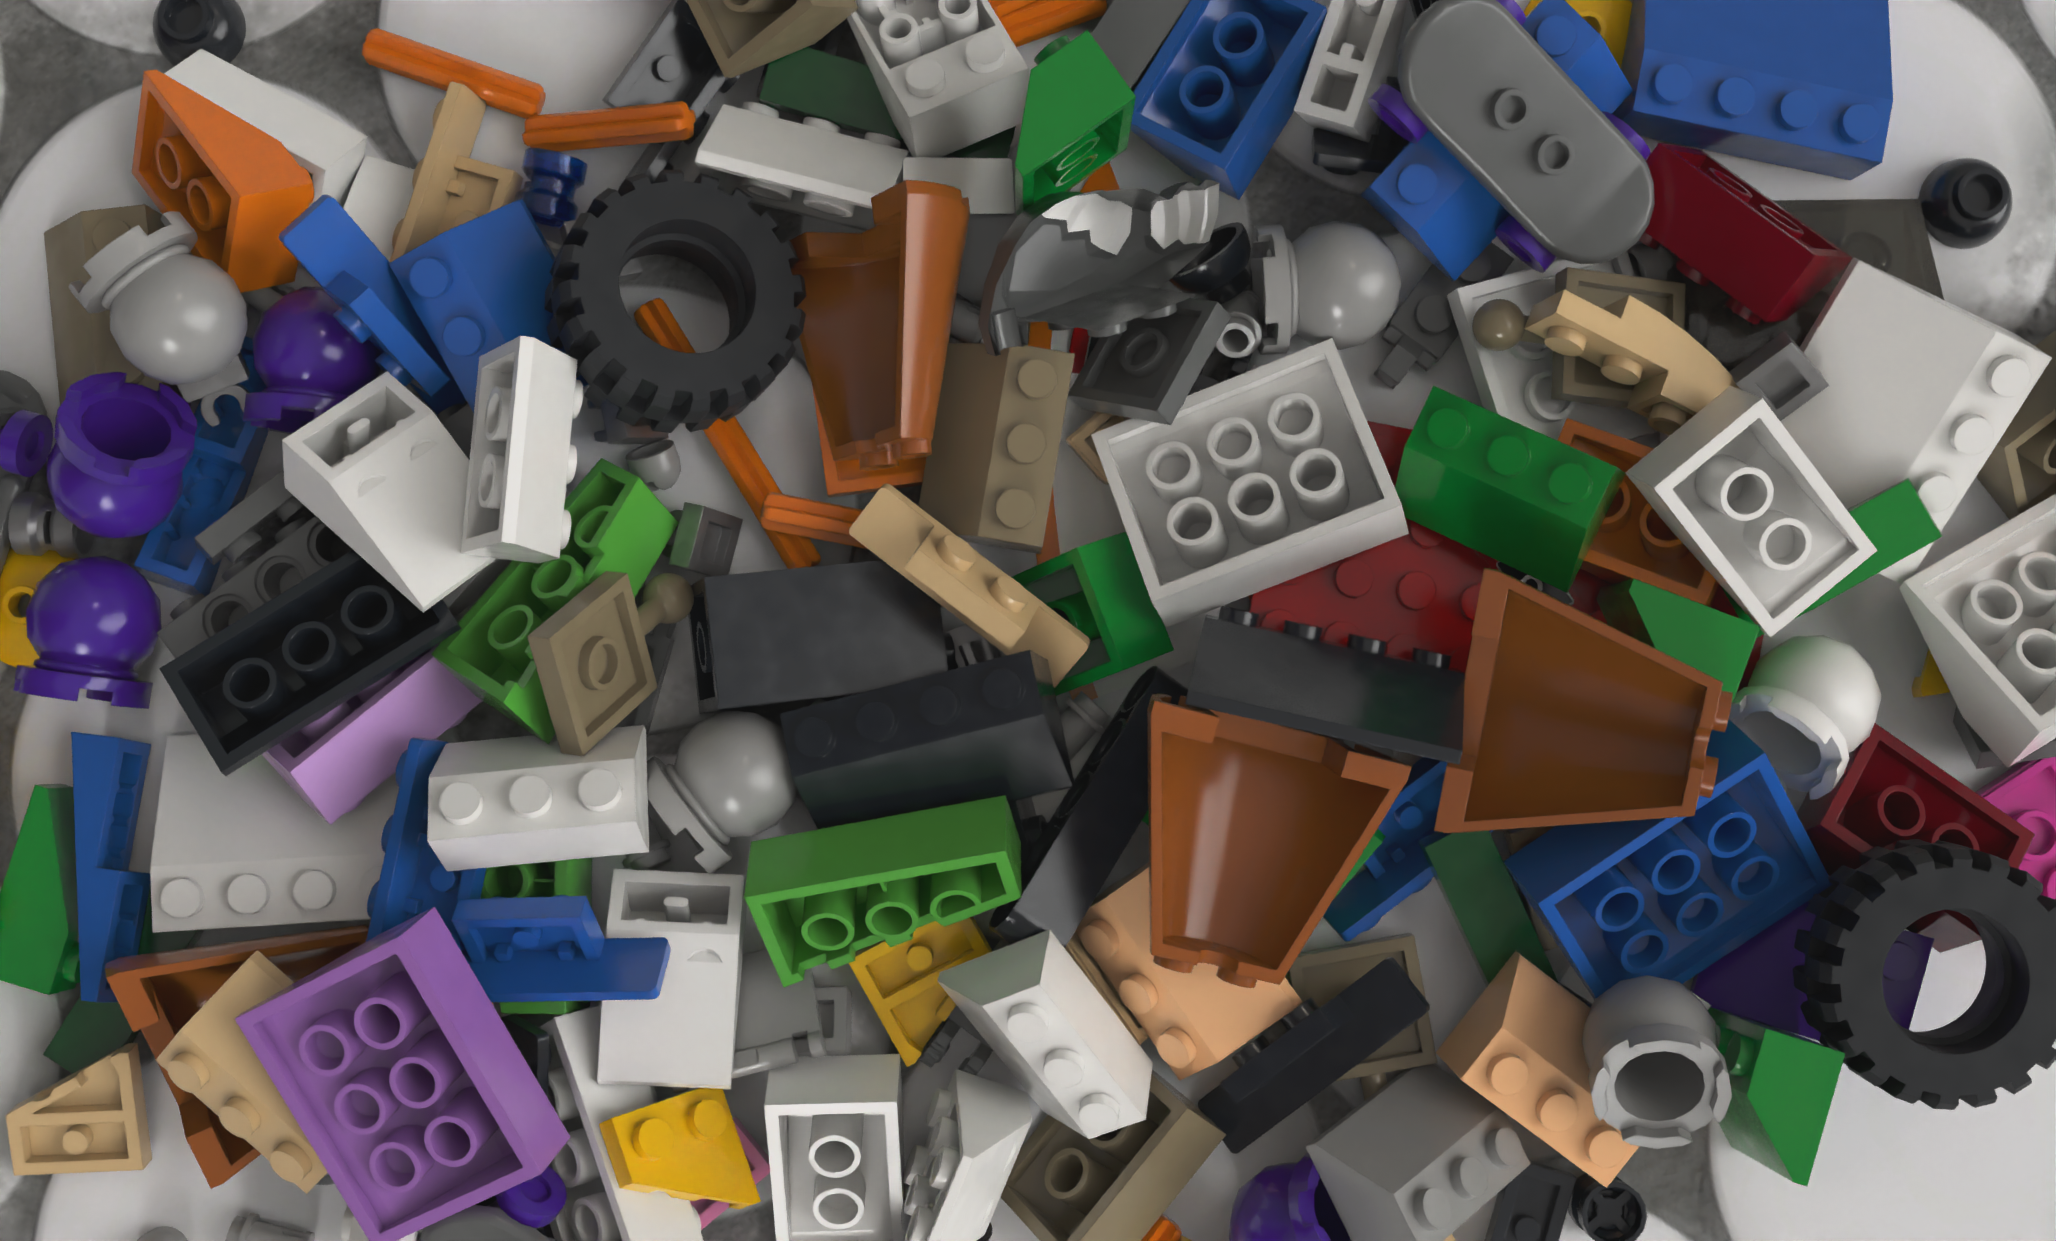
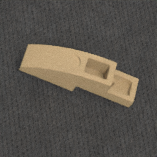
M1564 289L1533 305L1524 328L1544 338L1545 345L1551 350L1566 356H1579L1601 367L1600 371L1606 378L1621 384H1635L1627 408L1648 418L1649 426L1667 435L1673 434L1729 386L1740 389L1726 368L1689 333L1660 312L1631 295L1604 308H1600Z

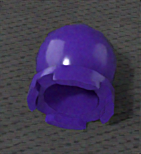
M304 286L283 296L261 314L252 341L255 370L266 388L262 392L246 394L243 421H251V426L292 434L379 376L381 368L374 360L381 353L368 339L362 344L358 342L336 320L333 314L340 307L322 287Z
M123 372L93 374L70 385L66 391L65 400L57 409L54 433L56 443L48 456L47 462L49 491L57 510L81 530L101 538L137 537L166 521L182 495L183 469L192 458L197 429V419L190 406L169 386L159 383L158 391H155L143 385L126 383L127 373Z
M107 556L83 557L60 563L37 582L27 606V637L39 658L34 660V666L17 665L13 691L77 701L79 688L87 689L86 698L109 701L111 706L149 709L153 682L136 680L138 673L134 670L153 654L159 638L157 632L162 629L160 599L144 575L128 564Z
M1306 1153L1299 1162L1266 1166L1239 1189L1233 1202L1229 1229L1230 1241H1351L1309 1153Z

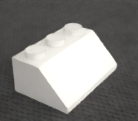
M199 49L164 73L279 140L299 166L304 167L308 171L312 179L314 199L309 207L324 194L330 195L336 199L342 208L344 207L350 189L364 160L368 136L203 49Z
M745 101L741 108L723 104L698 148L695 163L702 174L719 178L717 189L731 195L734 189L738 187L753 197L750 201L751 203L862 231H867L878 225L874 224L871 198L903 181L902 159L910 157L909 151L900 149V141L890 136L873 132L865 133L864 139L840 134V127L838 125L815 117H805L802 124L778 118L779 112L756 102Z
M520 335L479 357L461 554L539 564L559 559L560 549L563 550L569 541L571 515L568 510H564L566 484H570L573 480L577 466V450L575 445L570 444L572 419L578 416L582 406L583 385L580 380H576L578 360L536 338Z
M645 726L613 728L584 756L561 753L556 733L549 745L535 735L445 744L429 776L427 831L429 845L446 871L649 852Z
M1050 929L939 972L938 983L1042 1111L1088 1139L1146 1120L1153 1062Z

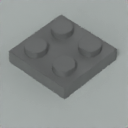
M1189 298L1176 303L1177 311L1171 315L1153 319L1137 317L1126 321V331L1098 339L1068 392V396L1081 409L1171 425L1207 359L1214 350L1231 316L1217 301Z

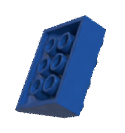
M1633 0L1621 70L1632 87L1633 92L1612 114L1628 124L1639 136L1846 180H1852L1882 163L1893 104L1888 0Z
M1730 719L1728 720L1725 732L1711 731L1706 756L1718 758L1717 775L1711 798L1698 797L1695 816L1555 826L1503 861L1529 904L1594 1000L1619 981L1645 975L1673 980L1683 984L1812 899L1815 893L1819 894L1832 885L1766 753Z

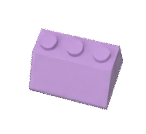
M441 642L262 754L300 798L330 825L343 814L357 808L371 791L396 772L398 761L402 753L408 749L409 741L412 737L438 738L446 730L460 724L468 712L483 701L475 696L431 655Z

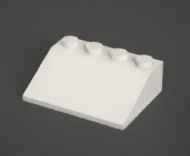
M1853 257L1799 347L1821 372L1829 386L1780 422L1846 509L1909 478L1941 532L2052 357L2020 336ZM1934 542L1887 567L1878 574L1902 584L1914 575Z
M1333 338L1188 395L1171 425L1131 418L1091 434L1150 599L1166 628L1409 534L1401 501Z
M2056 494L1905 580L1899 587L1962 717L2007 768L2056 738Z
M198 734L167 736L150 862L153 933L371 919L367 913V902L372 887L380 879L385 856L381 846L382 833L387 820L394 814L399 791L395 778L396 772L371 791L357 808L343 814L330 825L300 798L262 754L225 776L219 770Z

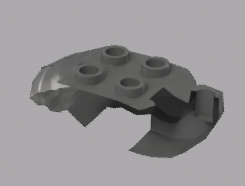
M1207 179L1197 186L1191 182H1181L1162 190L1159 195L1146 189L1133 188L1110 191L1096 190L1087 193L1058 192L1047 194L1017 216L998 244L984 283L978 325L987 354L998 356L1001 355L1000 351L1003 349L1028 345L1027 322H1048L1049 329L1057 331L1078 327L1087 329L1088 336L1108 337L1126 331V321L1137 317L1153 319L1175 313L1177 311L1176 303L1199 294L1159 288L1210 244V237L1218 215L1219 183Z

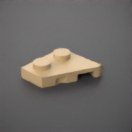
M128 1043L16 1104L5 1115L14 1176L144 1170L152 1160L138 1043Z

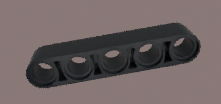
M1157 666L1147 669L1134 683L1075 778V787L1069 788L1021 866L1022 898L996 907L992 914L989 929L1010 944L1050 929L1065 948L1147 813V709L1150 698L1153 694H1166L1172 696L1171 704L1178 705L1180 696H1187L1188 693L1186 687Z

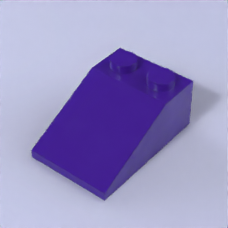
M1806 902L1695 975L1690 991L1709 1003L1712 1008L1819 1041L1821 1033L1807 1024L1800 1005L1808 1000L1807 995L1794 987L1793 967L1805 965V954L1794 949L1797 930L1810 931L1816 915L1805 911L1810 902ZM1904 930L1897 937L1888 952L1883 968L1882 987L1886 1006L1891 1017L1900 1026L1909 1030L1934 939Z

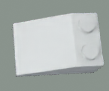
M1729 386L1626 472L1627 476L1663 522L1756 625L1761 626L1760 630L1770 638L1877 551L1764 399L1733 386Z
M900 1054L823 1056L815 1059L812 1056H800L798 1063L769 1070L764 1109L776 1241H905V1234L901 1224V1211L905 1199V1183H903L905 1166Z

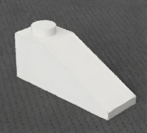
M1331 0L1294 111L1310 126L1361 141H1370L1378 115L1370 107L1367 100L1382 83L1386 84L1387 76L1392 75L1408 0Z

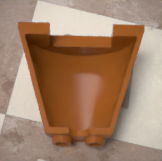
M904 180L871 198L874 224H878L877 226L863 233L804 232L789 240L792 242L799 258L791 268L792 275H802L804 277L807 297L797 306L798 309H802L806 314L803 333L799 336L834 461L859 459L860 470L869 471L899 466L898 460L932 455L931 443L970 219L969 198H962L961 190L953 186L928 181Z
M1484 568L1465 673L1463 751L1460 765L1447 762L1434 831L1461 833L1695 816L1698 797L1711 798L1718 769V758L1706 756L1707 746L1712 730L1725 732L1733 693L1722 690V681L1500 570Z
M1153 694L1147 709L1150 953L1154 955L1153 962L1166 969L1181 973H1192L1194 965L1197 966V963L1219 966L1216 974L1218 978L1230 984L1246 988H1254L1257 980L1280 985L1408 781L1412 767L1396 758L1361 744H1355L1353 749L1339 739L1327 735L1185 704L1187 696H1180L1178 705L1170 703L1172 696Z
M355 925L120 957L106 963V979L133 1033L138 1030L142 1031L155 1059H157L182 1027L257 950L295 983L365 943L369 925ZM158 1063L179 1106L186 1140L211 1189L225 1183L261 1155L244 1138L237 1137L226 1130L220 1122L219 1116L193 1093L186 1092L176 1086L170 1079L167 1070Z

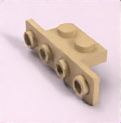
M450 82L445 98L440 100L433 114L434 131L425 157L419 161L414 170L412 180L413 193L405 217L398 222L392 238L393 253L390 262L445 231L517 200L524 179L514 170L470 158L486 110V102L464 84Z
M883 484L849 528V534L1005 655L1031 650L1047 659L1054 688L1087 651L1090 645L1089 637L892 485Z

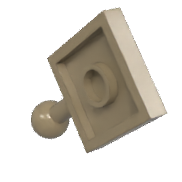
M1566 267L1556 273L1555 294L1565 289L1600 308H1604L1631 295L1660 312L1684 330L1686 283ZM1490 300L1484 303L1474 315L1472 323L1473 334L1479 344L1486 349L1505 351L1514 347L1519 341L1545 344L1544 338L1524 329L1529 316L1523 315L1521 309L1509 300ZM1553 351L1551 399L1628 409L1627 406L1635 384L1626 385L1614 382L1601 373V367L1579 356H1566Z
M605 571L527 636L561 753L584 756L658 688L645 636L659 623L674 624L688 616L694 604V593L691 585L685 578L674 573L656 575L646 584L642 594L643 603L637 608L628 573Z
M1411 933L1301 952L1288 971L1289 983L1302 1000V1003L1312 997L1320 1007L1340 994L1384 959L1393 957L1426 999L1415 937ZM1427 1012L1336 1081L1360 1077L1365 1101L1387 1084L1386 1072L1438 1063L1429 1013Z

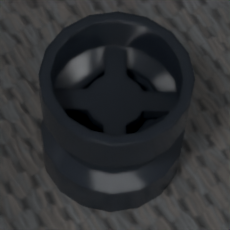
M1587 1173L1576 1179L1568 1206V1213L1574 1223L1595 1241L1637 1240L1643 1232L1647 1220L1646 1205L1640 1194L1617 1176L1607 1188ZM1594 1203H1596V1207H1595V1212H1596V1214L1594 1213V1208H1593V1207H1594Z

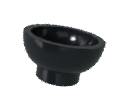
M160 0L153 16L152 26L155 42L163 56L174 66L199 49H203L231 63L240 52L246 36L245 18L235 0Z
M1974 158L1951 160L1935 168L1924 180L1918 197L1919 215L1926 230L1942 244L1957 249L1979 247L1996 237L2006 225L2012 210V191L2006 177L1992 164Z
M1234 222L1214 229L1210 237V244L1174 275L1169 282L1181 292L1199 294L1198 296L1203 295L1205 300L1217 301L1219 304H1223L1241 293L1252 280V277L1245 268L1250 258L1251 246L1243 224Z

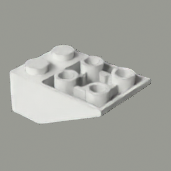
M855 0L859 9L851 14L847 20L891 119L913 157L941 158L1022 123L1030 78L1029 67L988 0Z
M388 371L282 440L285 488L423 613L497 559L461 554L469 459L435 413Z
M613 869L606 939L665 937L671 947V953L660 995L656 999L602 1000L597 1072L598 1084L731 1089L747 903L744 898L745 875Z
M955 1069L947 1090L937 1088L927 1113L926 1126L932 1128L924 1147L914 1145L904 1170L903 1183L910 1185L905 1200L904 1213L911 1215L905 1241H977L985 1235L1032 1122L1027 1092Z

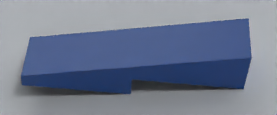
M245 336L240 352L250 371V376L248 380L240 384L246 387L250 393L262 392L266 386L255 370L253 338ZM228 394L221 395L214 401V407L219 414L221 422L213 427L202 416L201 398L194 413L197 419V429L193 455L183 469L182 495L166 521L149 531L133 565L147 580L192 596L204 594L206 597L210 594L222 561L221 559L213 565L198 549L194 538L244 500L269 430L251 426V421H243L244 412L240 408L239 401L234 396Z
M71 732L81 1000L89 1002H118L106 979L105 965L120 957L138 955L151 883L150 873L129 870L151 744L118 737Z

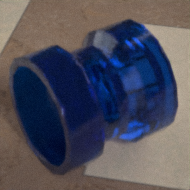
M540 148L526 149L521 168L526 177L531 181H526L524 188L516 192L514 201L523 199L532 217L538 224L561 228L564 222L576 220L579 209L574 202L576 189L585 183L588 169L587 163L573 156Z

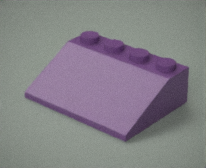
M435 907L377 935L235 1018L369 1241H397L542 1174L570 1139L569 1133Z

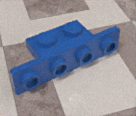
M327 194L322 195L279 234L281 243L340 307L333 314L336 320L358 342L362 344L368 339L381 353L374 361L384 373L388 371L405 387L409 384L436 415L454 404H464L466 402L464 395L389 265L390 262L336 199Z
M412 737L409 741L408 749L402 753L398 761L395 778L399 791L394 814L387 820L382 833L381 846L385 856L380 879L374 884L368 897L367 913L371 920L366 942L435 907L461 951L466 950L451 919L458 899H480L487 868L446 871L427 841L429 776L445 744L448 743L446 741Z
M1423 757L1411 766L1408 781L1378 827V830L1386 837L1363 864L1365 870L1346 884L1324 913L1323 918L1345 942L1351 941L1360 933L1373 928L1383 915L1411 894L1424 889L1434 877L1418 841L1437 832L1434 831L1447 762Z
M556 895L553 897L458 899L451 919L466 949L461 952L491 1002L656 999L660 995L671 953V947L665 937L605 939L587 896Z

